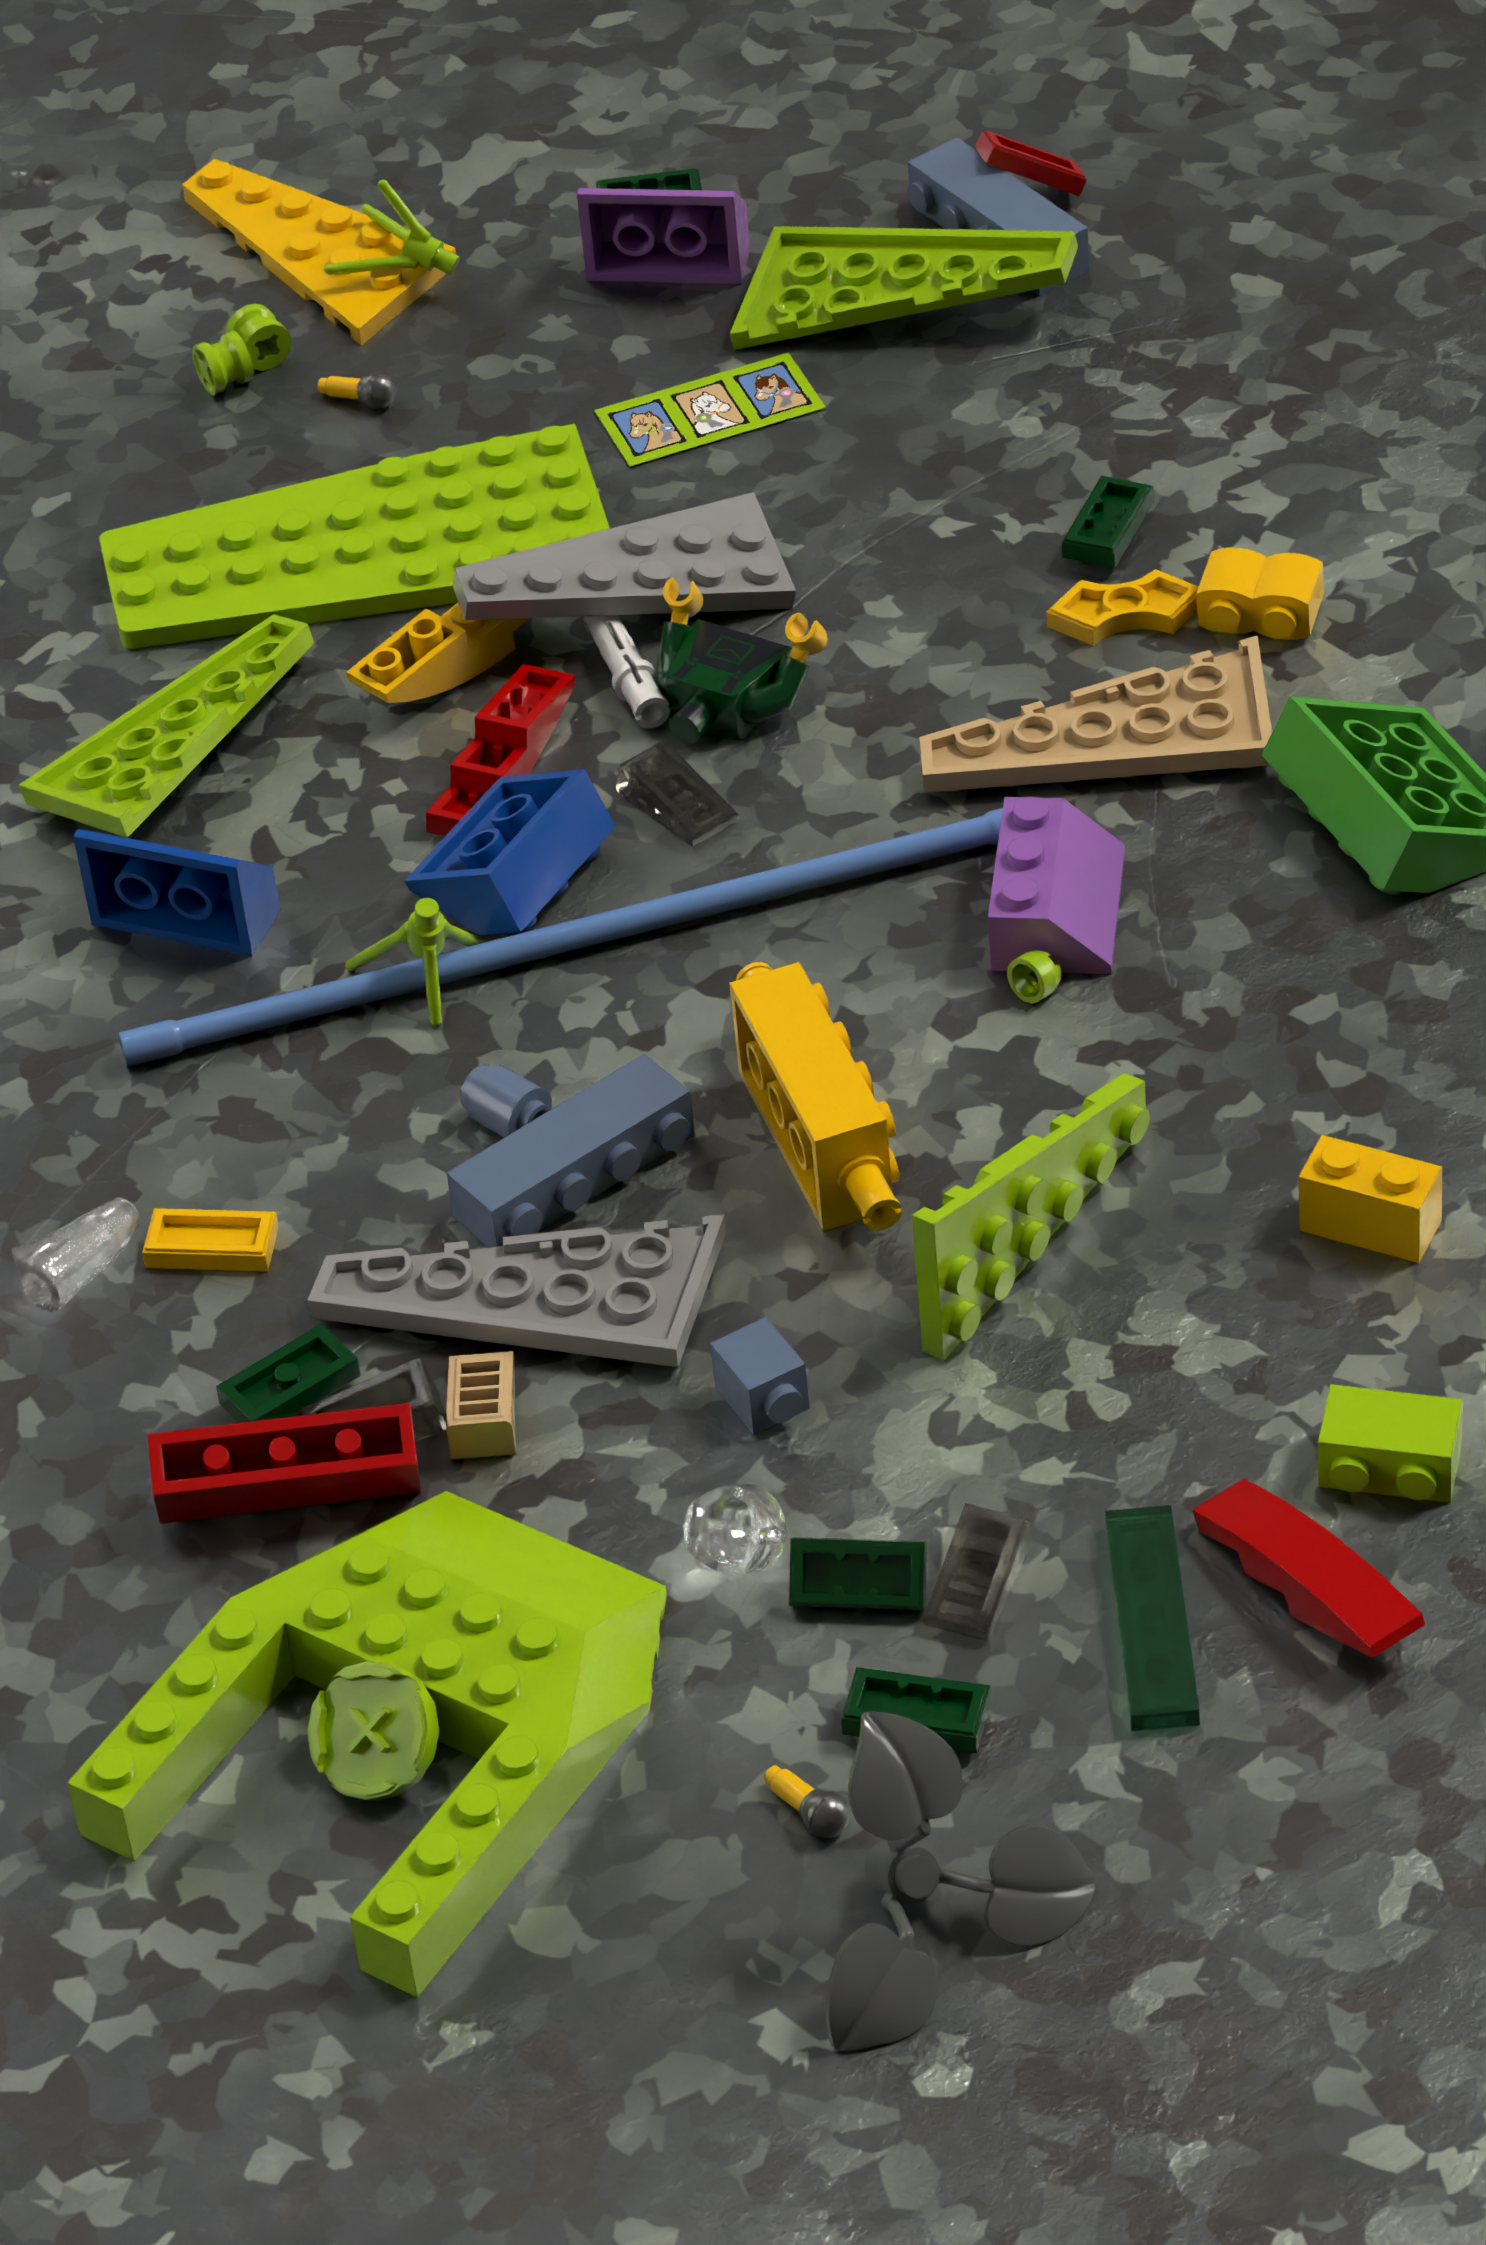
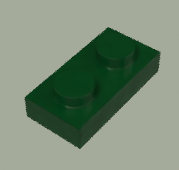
M320 1324L216 1386L219 1404L238 1423L277 1419L297 1415L360 1377L361 1372L358 1358L327 1328Z

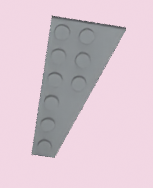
M725 1214L702 1216L703 1225L671 1229L668 1228V1220L644 1222V1231L609 1235L602 1227L508 1236L503 1237V1246L469 1249L468 1241L444 1243V1252L410 1256L403 1248L326 1255L307 1299L310 1318L679 1367L727 1232Z

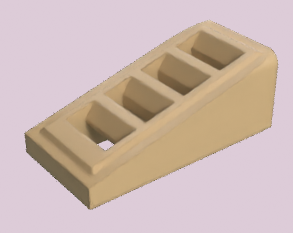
M513 1351L449 1356L446 1430L451 1459L516 1454L515 1362Z

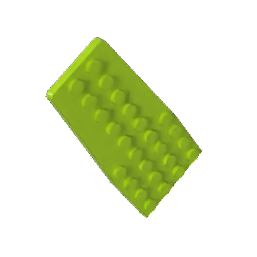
M570 424L565 426H549L539 431L508 437L497 436L487 441L456 447H441L434 451L403 458L389 457L375 465L108 530L100 535L99 541L122 645L128 649H137L246 633L273 614L312 624L458 603L453 588L455 568L610 529L576 424Z

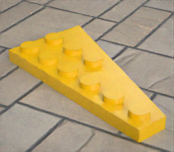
M213 159L182 184L185 202L217 228H227L235 235L236 244L246 252L253 249L261 256V263L264 267L304 300H315L324 309L325 317L335 325L342 322L350 329L351 338L360 346L365 344L447 274L435 267L429 271L418 265L416 269L392 268L327 275L325 267L328 264L400 256L406 242L361 212L217 159ZM444 243V249L456 254L455 247Z

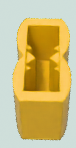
M1230 547L1211 551L1196 593L1198 625L1212 632L1236 635L1255 631L1266 637L1279 640H1298L1309 637L1324 595L1323 562L1311 556L1298 553H1278L1266 557L1256 551L1244 548Z

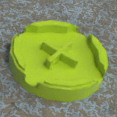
M371 1661L344 1667L333 1676L336 1679L329 1684L327 1690L319 1692L312 1704L307 1728L311 1759L319 1773H325L328 1780L334 1784L331 1786L343 1795L374 1801L400 1796L422 1779L435 1757L440 1731L436 1705L423 1682L403 1667Z

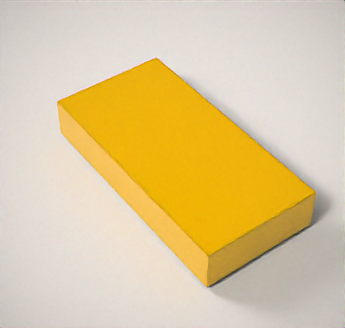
M154 1208L142 1251L145 1268L268 1272L279 1229L276 1212Z

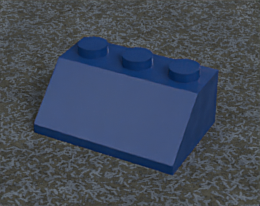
M585 769L500 777L404 882L409 891L422 899H434L438 903L440 911L477 935L505 933L507 936L520 934L535 924L537 920L536 915L551 898L556 897L567 888L569 884L568 879L583 863L592 859L599 852V845L616 826Z
M78 829L73 836L91 925L253 956L280 912L273 866Z

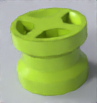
M245 305L232 315L226 326V333L235 331L242 338L250 354L254 370L265 371L276 367L287 357L291 349L292 338L289 331L276 320L275 315L264 305Z
M230 331L223 334L217 343L210 345L202 342L192 347V357L196 372L209 394L214 396L222 393L226 389L227 384L232 382L245 384L254 379V369L250 354L237 332Z

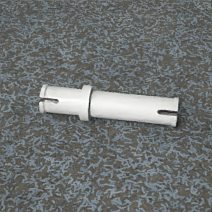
M619 615L584 616V623L587 624L584 626L591 634L613 675L612 686L617 696L624 702H628L635 715L637 724L648 729L663 724L670 714V709L667 707L669 706L667 700L662 696L657 686L658 675L652 664L642 659Z

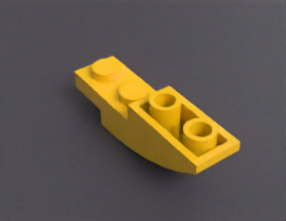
M459 602L442 616L426 608L346 672L348 681L387 703L409 702L431 697L476 677L514 651L516 647L512 632L529 618L465 620Z

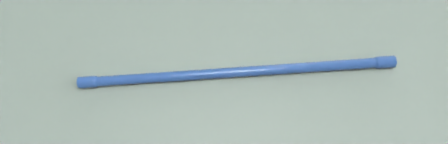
M1003 808L988 811L980 817L437 955L439 985L986 845H998ZM423 958L178 1021L165 1020L118 1032L126 1067L175 1056L186 1049L425 989L426 981Z

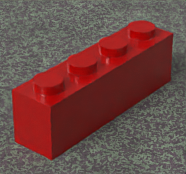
M411 1403L147 1434L152 1492L160 1524L421 1493Z

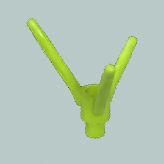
M383 179L378 182L379 189L409 230L369 204H364L361 210L377 224L406 242L401 255L328 264L325 267L327 275L392 268L416 269L419 265L429 271L435 267L452 275L457 268L460 256L444 249V242L431 236L417 221L389 183Z
M423 898L415 904V911L410 915L409 921L405 922L394 933L347 960L345 967L348 971H354L403 942L408 943L411 952L423 958L430 1023L438 1026L442 1023L437 955L444 948L445 938L447 937L468 947L486 941L451 925L439 912V905L434 899Z

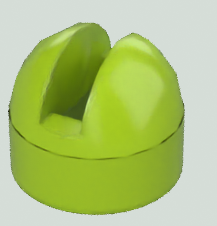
M1041 950L1029 951L1014 959L1008 965V982L1013 992L1021 1000L1027 1003H1037L1052 994L1058 987L1061 980V968L1059 965H1054L1050 959L1052 955ZM1033 973L1037 976L1038 982L1032 977Z

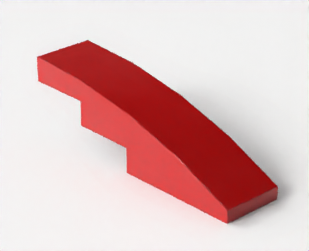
M523 664L474 717L475 738L450 764L451 785L427 810V833L445 837L500 777L531 773L574 689L575 675Z
M1245 1478L1192 1509L1198 1531L1238 1551L1244 1574L1283 1593L1291 1617L1371 1658L1425 1625L1423 1614L1374 1567L1334 1534L1285 1500Z

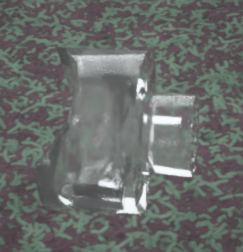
M755 1484L723 1486L702 1494L688 1507L683 1525L684 1540L688 1551L712 1570L726 1575L759 1573L772 1566L782 1553L787 1536L786 1520L779 1502L768 1490Z

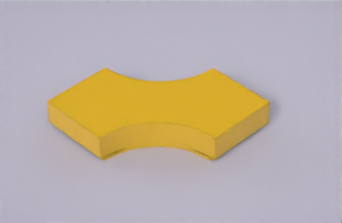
M1157 569L1140 579L1121 584H1097L1080 580L1046 611L1047 627L1091 646H1095L1098 642L1111 635L1129 630H1157L1173 635L1197 612L1196 593L1199 586Z

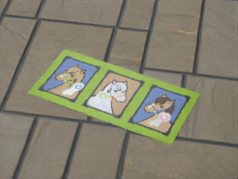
M788 352L594 411L629 467L825 409L826 406Z

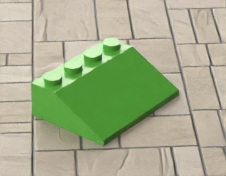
M1289 697L1261 755L1278 773V780L1284 786L1293 790L1307 805L1310 816L1324 824L1339 841V848L1347 855L1353 857L1370 875L1369 880L1376 888L1392 895H1399L1401 892L1431 893L1486 872V773L1425 708Z

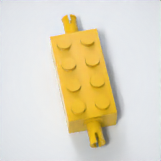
M763 962L746 965L739 971L736 980L729 982L739 1074L823 1232L859 1220H863L865 1226L873 1231H881L892 1227L902 1215L901 1204L895 1198L892 1191V1183L899 1182L900 1179L898 1165L888 1142L889 1138L896 1136L893 1115L886 1101L877 1102L874 1098L871 1076L864 1061L854 1062L851 1056L850 1040L841 1021L832 1022L829 1003L822 985L819 982L811 984L800 962L773 970L768 964Z

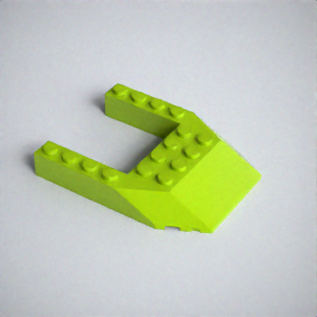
M444 1491L231 1597L67 1782L79 1834L132 1861H136L295 1676L327 1690L329 1684L336 1679L333 1676L347 1666L371 1661L403 1667L423 1682L436 1705L440 1730L438 1741L479 1759L467 1776L350 1916L360 1970L418 1998L649 1712L653 1692V1668L655 1659L658 1658L660 1644V1621L664 1617L667 1597L666 1586L453 1493Z

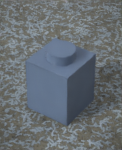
M767 1317L710 1343L715 1388L753 1435L778 1423L786 1422L795 1415L810 1409L806 1364Z

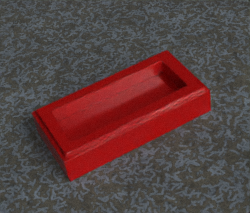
M988 130L981 132L975 146L988 165L1079 197L1087 181L1085 175L1074 161Z

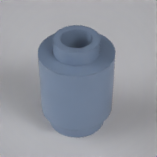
M484 1064L476 1067L466 1077L460 1092L461 1104L467 1109L470 1118L504 1138L552 1109V1099L547 1090L502 1065L489 1066Z

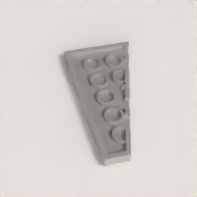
M754 492L455 568L453 588L465 620L672 613L663 596V587L670 578H675L679 584V595L676 601L686 599L690 593L691 582H695L703 596V605L699 612L793 609L796 589Z

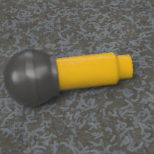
M374 372L362 378L330 376L328 378H320L318 381L319 393L327 394L329 397L357 399L372 409L386 408L393 402L396 395L395 383L390 376L383 372Z
M776 1765L771 1766L764 1775L765 1783L770 1786L774 1794L799 1811L808 1832L812 1835L829 1839L841 1834L846 1828L850 1809L842 1795L835 1791L814 1789L790 1770L781 1769Z

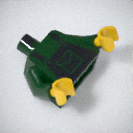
M670 578L663 587V596L672 610L671 621L664 622L657 656L659 690L667 697L669 704L670 728L673 734L679 740L691 744L697 742L704 732L731 740L743 739L759 724L787 713L794 704L810 666L805 663L807 656L821 652L827 644L828 638L824 627L815 620L808 634L804 636L808 629V620L802 613L793 614L785 625V634L794 644L792 648L697 619L692 626H688V618L696 615L701 610L703 596L695 582L692 581L688 597L682 601H676L679 595V584L675 578Z

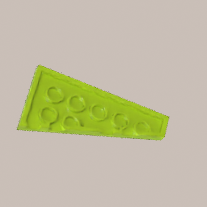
M774 226L729 335L733 348L737 350L1065 284L1078 250L1075 232Z
M273 614L20 783L18 786L25 803L128 838L314 644L308 624Z
M1123 1072L1086 1097L1077 1116L1071 1117L1062 1113L1050 1122L1049 1132L1051 1133L1041 1138L1031 1134L982 1167L972 1187L965 1189L956 1185L943 1194L942 1204L944 1206L936 1211L923 1207L912 1215L923 1352L945 1361L961 1341L969 1340L975 1333L980 1319L996 1300L1001 1301L1009 1294L1019 1273L1031 1260L1036 1261L1041 1257L1050 1237L1064 1221H1071L1076 1216L1087 1194L1098 1182L1102 1183L1109 1178L1118 1158L1131 1143L1137 1144L1143 1138L1150 1121V1112L1146 1109L1144 1080Z

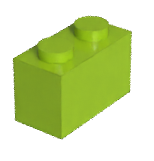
M1330 1384L1318 1438V1487L1347 1492H1363L1405 1497L1414 1500L1451 1503L1462 1447L1463 1399Z

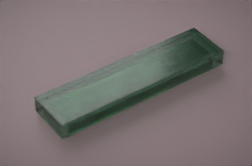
M1171 1505L1104 1511L1131 1731L1199 1726V1702Z

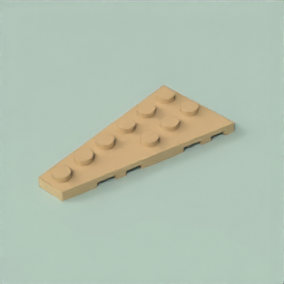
M1258 636L1240 640L1239 650L1214 657L1210 650L1190 655V665L1167 672L1153 666L1071 691V701L1045 708L1042 701L1021 706V716L998 723L984 717L919 737L924 793L954 792L965 789L1002 786L1015 787L1028 784L1074 782L1078 780L1116 777L1130 778L1141 775L1190 773L1193 771L1270 765L1261 755L1272 734V726Z

